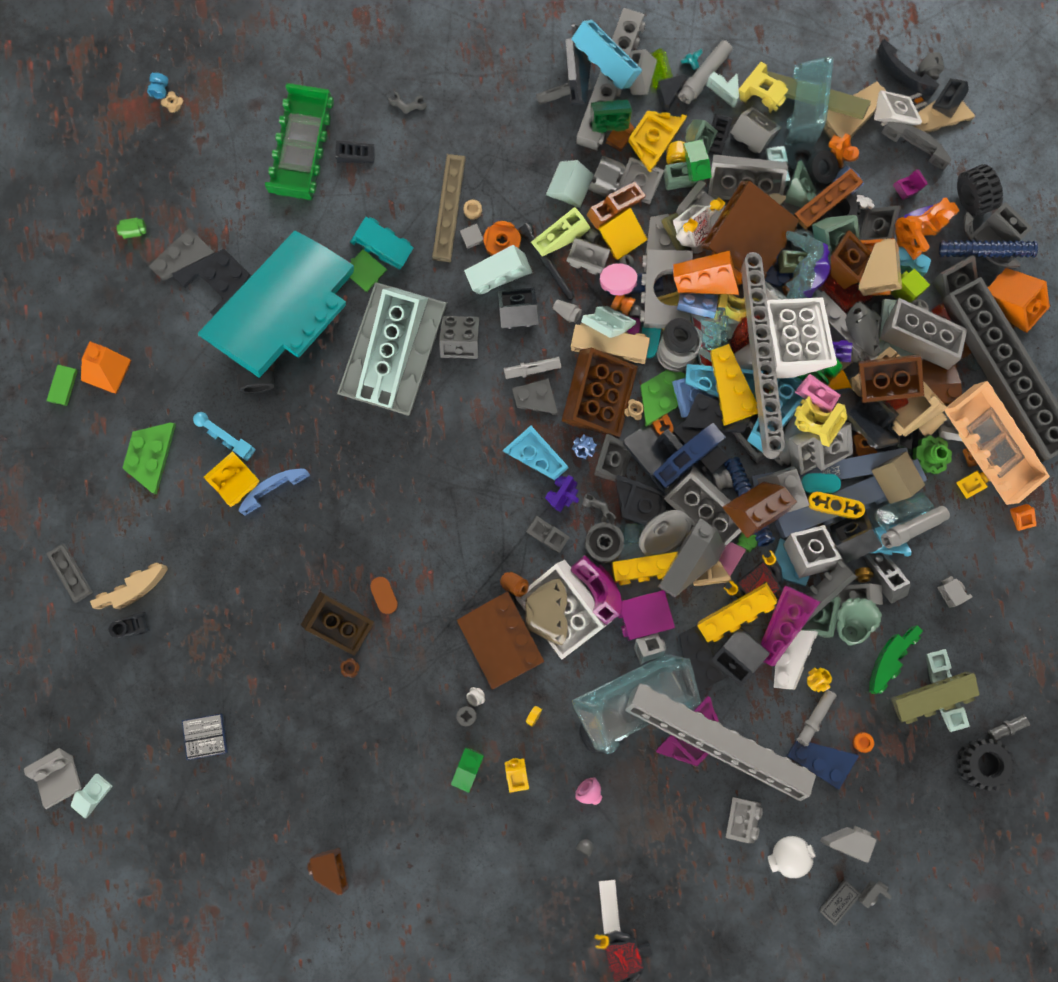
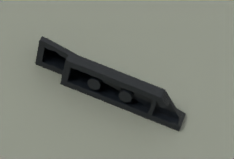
M575 24L571 25L572 36H574L575 32L579 28V26ZM572 38L565 39L571 104L587 103L591 61L584 51H580L575 46L576 43Z

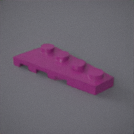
M789 586L784 587L761 642V645L770 652L763 661L770 666L776 665L820 604V601Z

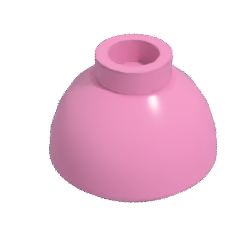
M588 778L578 786L575 795L578 801L584 804L592 803L597 805L602 800L600 795L601 787L597 779Z

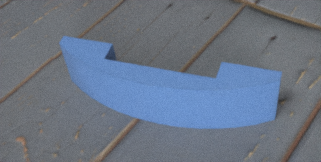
M292 469L271 476L248 494L239 508L240 513L243 515L249 514L261 506L258 501L260 497L288 480L293 485L310 476L309 472L306 469Z

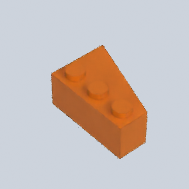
M730 251L673 264L674 280L678 293L739 295L738 279Z

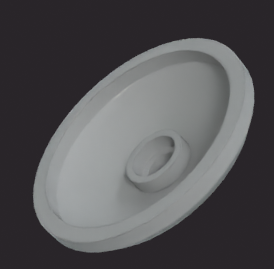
M670 510L653 518L645 526L639 539V547L643 554L653 556L666 554L676 549L685 540L691 529L692 522L688 514L681 510Z

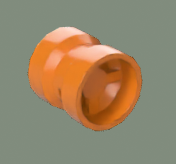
M625 294L616 295L611 308L620 310L622 314L628 316L636 299L628 298Z

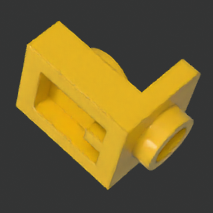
M976 470L956 483L966 499L987 488L989 480L984 472L980 473Z
M514 758L506 761L505 769L509 792L529 789L524 759Z

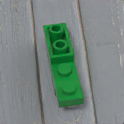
M918 625L911 626L902 637L899 634L892 635L884 645L872 670L869 684V692L871 694H881L888 687L886 683L891 678L895 679L901 673L900 668L903 664L897 659H902L908 653L906 649L911 644L915 645L920 640L921 636L919 635L923 630Z

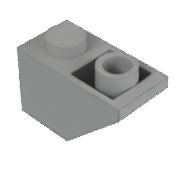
M646 49L631 51L629 57L642 69L630 87L631 94H648L657 60Z

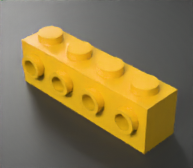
M677 552L612 562L613 580L621 586L631 584L632 580L646 582L650 581L651 577L663 579Z
M765 583L698 622L697 626L707 642L711 640L716 642L724 637L723 634L730 630L732 633L739 629L741 623L745 621L750 623L757 619V614L763 611L768 613L773 610L775 604H777V598L769 585Z

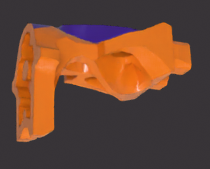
M943 198L941 202L935 205L917 209L906 214L904 217L898 218L895 223L898 246L904 247L913 260L917 259L922 252H926L930 247L924 236H935L949 223V220L959 212L956 203H950L947 198Z

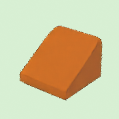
M1029 504L1010 509L1017 531L1036 526L1035 509Z

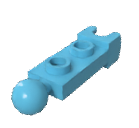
M197 412L194 415L193 421L196 426L206 427L208 429L207 434L214 439L219 437L224 440L222 444L230 450L234 447L232 451L244 460L248 461L254 454L255 448L243 439H240V441L236 440L209 421L206 413Z

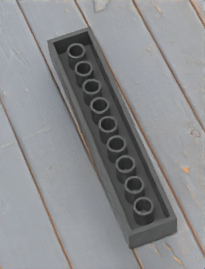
M982 277L948 294L941 300L943 306L955 324L967 329L966 344L999 399L1003 402L1005 409L1014 419L1019 430L1024 434L1030 447L1035 451L1040 462L1047 461L1058 455V402Z

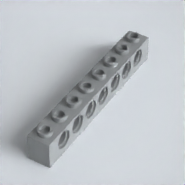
M623 8L612 40L619 47H626V49L622 50L629 56L633 49H637L640 41L638 35L643 33L646 22H643L644 14ZM601 71L578 131L576 142L578 145L594 150L598 149L599 144H603L606 134L598 133L597 131L592 132L591 103L615 101L616 96L620 97L622 89L617 88L613 81L609 80L610 77L604 75ZM603 94H608L610 96L604 97Z

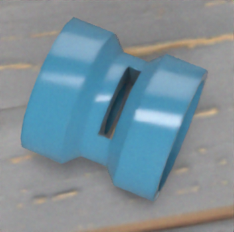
M151 73L149 79L151 84L148 86L147 93L155 98H165V87L168 86V77L160 73Z

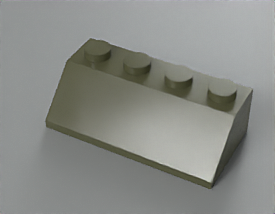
M966 671L892 697L891 701L899 720L909 724L917 721V717L925 715V717L937 714L936 710L944 708V710L955 708V704L961 701L964 704L975 701L974 697L979 696V690L975 674Z

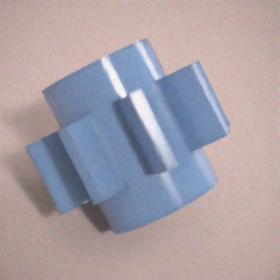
M583 434L581 439L576 437L572 450H575L577 457L586 459L588 455L591 457L594 455L597 444L594 443L592 437Z

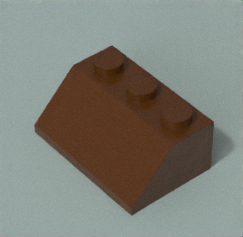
M919 354L858 361L863 403L924 396L922 358Z
M764 481L722 508L746 538H749L785 515L797 501L784 486Z

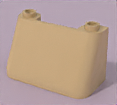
M889 346L876 359L900 357L901 355ZM858 373L854 377V379L857 381V384L855 386L861 391L860 378ZM924 381V396L886 400L899 414L893 421L894 426L892 427L899 436L902 434L907 436L947 409L946 405Z

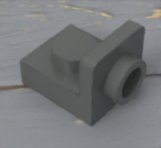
M870 880L857 900L869 908L870 905L872 906L877 902L879 893L889 900L892 896L887 892L889 888L880 881L875 883Z

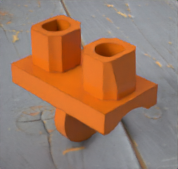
M845 133L843 138L834 135L830 140L829 147L832 148L830 152L836 156L839 168L842 169L844 160L853 162L858 159L859 150L851 146V136Z

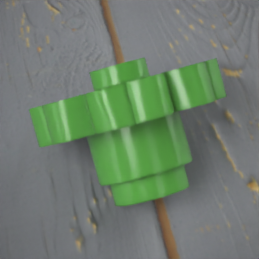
M930 435L918 440V446L913 448V459H918L924 473L939 474L947 469L946 464L952 461V451L947 448L948 442L943 440V438H934Z

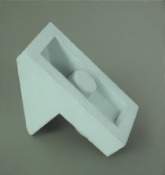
M713 72L709 76L707 86L734 108L739 99L738 74L727 83L723 76Z
M95 774L83 790L75 793L71 807L84 818H87L112 788V785L99 774Z

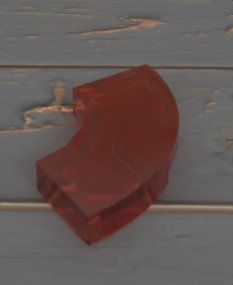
M747 315L740 321L733 332L730 342L733 354L750 343ZM754 316L756 319L760 320L759 316Z

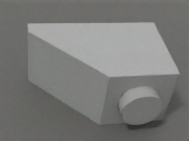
M877 584L848 585L836 596L841 598L840 606L849 598H863L872 600L876 605H883L882 585Z

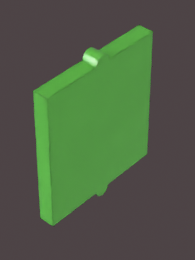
M364 249L355 258H352L350 262L354 265V272L350 278L366 292L375 282H379L378 279L387 271L383 265Z

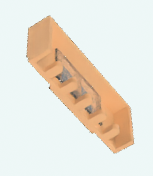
M988 381L973 385L944 410L959 432L958 435L1006 505L1020 503L1050 477L1045 466L1040 462L1035 451L1030 447L1024 434L1019 430L1014 419L1009 415L1003 402L1000 401Z

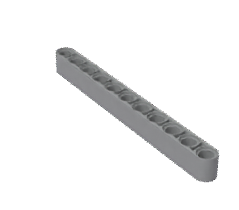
M751 252L746 255L741 266L762 451L767 458L774 459L784 449L785 442L763 262L758 253ZM750 280L756 281L757 284H753ZM752 298H757L759 302L754 301ZM754 316H759L762 320H758ZM756 334H762L764 338H760ZM759 352H764L766 356H761ZM761 370L767 371L768 375L762 374ZM763 388L769 389L771 393H765ZM765 407H770L773 412H768ZM767 425L773 426L775 431H770ZM769 444H774L778 450H772Z

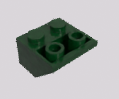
M629 101L592 102L590 107L592 132L604 133L609 130L624 131L629 129L632 113Z

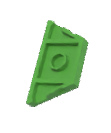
M667 369L640 386L646 427L679 408L672 381L683 379L686 377V374Z
M174 423L134 431L131 436L123 469L153 494H157L176 427Z

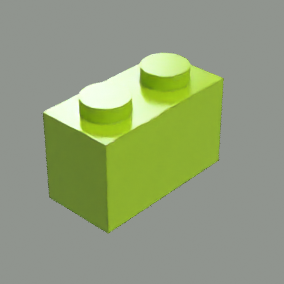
M914 268L910 273L905 271L901 275L902 289L891 291V295L896 300L900 298L912 303L930 284Z

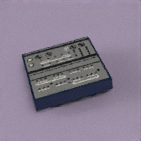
M223 713L182 720L187 760L228 753Z

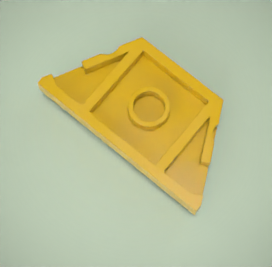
M647 111L630 135L629 144L649 172L653 170L668 145L686 121V115L681 114V117L670 116V113Z

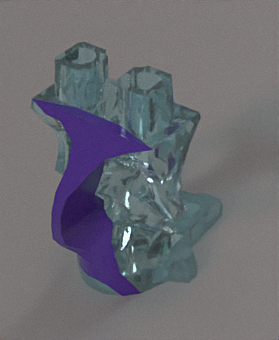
M787 231L786 238L794 246L802 248L808 255L795 268L793 280L786 283V286L790 289L786 298H813V293L824 284L829 275L831 266L828 256L832 248L809 235L806 237Z

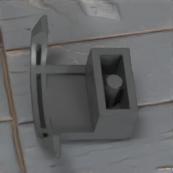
M1006 202L975 232L972 224L974 218L968 212L965 214L963 221L966 236L970 242L972 240H975V242L981 240V242H984V240L988 242L991 240L994 242L997 240L1000 242L1003 240L1006 242H1019L1033 229ZM988 256L984 257L993 264L1004 268L1012 269L1022 265L1015 258L1008 260L1001 258V256L997 258L995 256L991 258Z

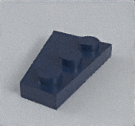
M795 740L786 755L836 789H840L859 757L856 754L810 742L808 746H804L797 740Z

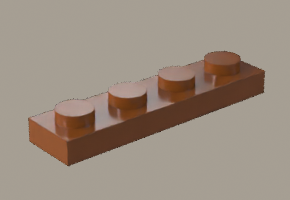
M849 169L794 214L800 220L799 224L805 230L860 187L863 184L862 179L852 169Z

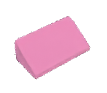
M811 374L805 378L795 391L805 400L810 396L812 404L817 405L823 412H832L840 397V394Z
M732 542L725 546L719 558L722 566L730 576L746 551L743 547Z

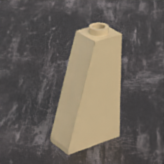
M878 81L853 95L871 101L863 120L831 110H826L822 113V128L830 139L834 135L843 138L845 133L849 134L852 138L875 113L878 94L881 90L886 91Z

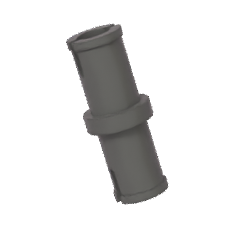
M1021 715L1011 721L1006 720L1002 722V725L987 731L990 739L997 741L1006 736L1011 737L1015 735V732L1030 726L1027 717Z

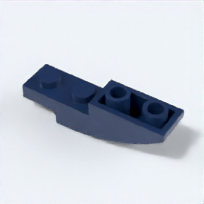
M712 423L668 458L653 474L667 488L721 443L726 436Z

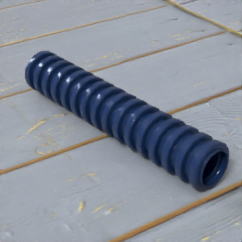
M941 240L939 244L940 257H944V255L946 257H950V255L952 257H956V255L958 257L973 255L976 257L988 256L989 258L995 256V258L999 256L1001 258L1005 256L1007 258L1011 256L1013 258L1017 256L1023 258V256L1035 258L1038 253L1037 241L1032 243L1027 241L1025 243L1024 241L1006 242L1005 240L1002 242L999 240L996 242L993 240L990 242L984 240V242H981V240L977 242L975 240L971 242L969 240L965 242L963 240L959 242L957 240L953 242L951 240L947 242Z
M733 457L728 459L724 466L731 476L733 487L736 488L735 492L737 497L751 490L752 485L749 483L747 474L744 473L745 469L740 462V458ZM769 526L754 534L760 547L768 546L775 540L772 536V531H769Z

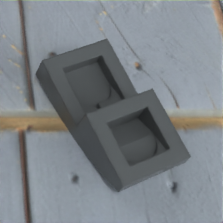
M538 516L534 517L525 531L558 553L561 552L570 538Z

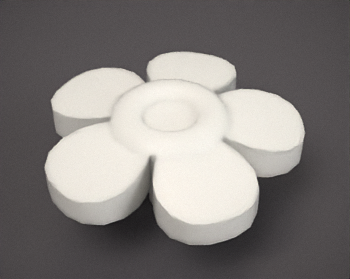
M857 195L858 199L856 202H860V209H873L874 204L870 198Z

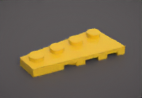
M729 344L711 350L710 356L717 383L716 388L720 399V409L723 415V426L758 414L757 402Z

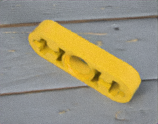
M814 492L807 498L809 502L808 507L815 511L850 519H858L865 513L864 504L857 500L822 492ZM817 496L819 501L825 502L826 498H828V501L826 504L819 503L816 506L815 502L812 501V499L816 498ZM833 500L840 502L841 508L839 511L831 508ZM856 505V508L859 510V512L853 514V510H845V508H852Z

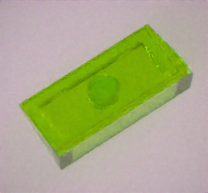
M662 48L650 53L657 60L652 77L654 89H657L659 80L673 77L667 53Z

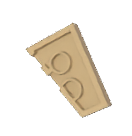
M934 101L918 112L922 123L911 126L928 133L939 130L944 126L956 125L961 121L973 120L975 115L962 101L953 117L949 118L932 108L935 103Z

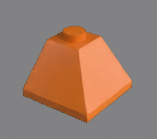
M89 342L82 357L81 381L117 394L132 360L104 346Z

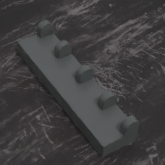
M841 560L837 562L839 566L830 574L828 572L824 574L826 578L816 587L813 585L810 587L812 591L807 595L820 601V604L807 622L857 578Z

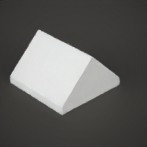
M882 90L879 92L874 120L886 123L899 122L908 125H920L922 123L910 97Z

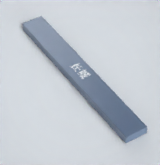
M907 448L843 459L822 471L816 467L803 475L799 474V477L802 480L808 473L835 474L840 480L871 475L873 474L871 469L907 451ZM774 472L752 476L753 486L759 485L758 478Z

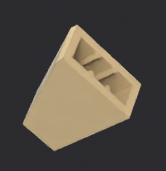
M884 239L881 242L875 243L859 284V290L863 296L902 289L899 246L895 239Z

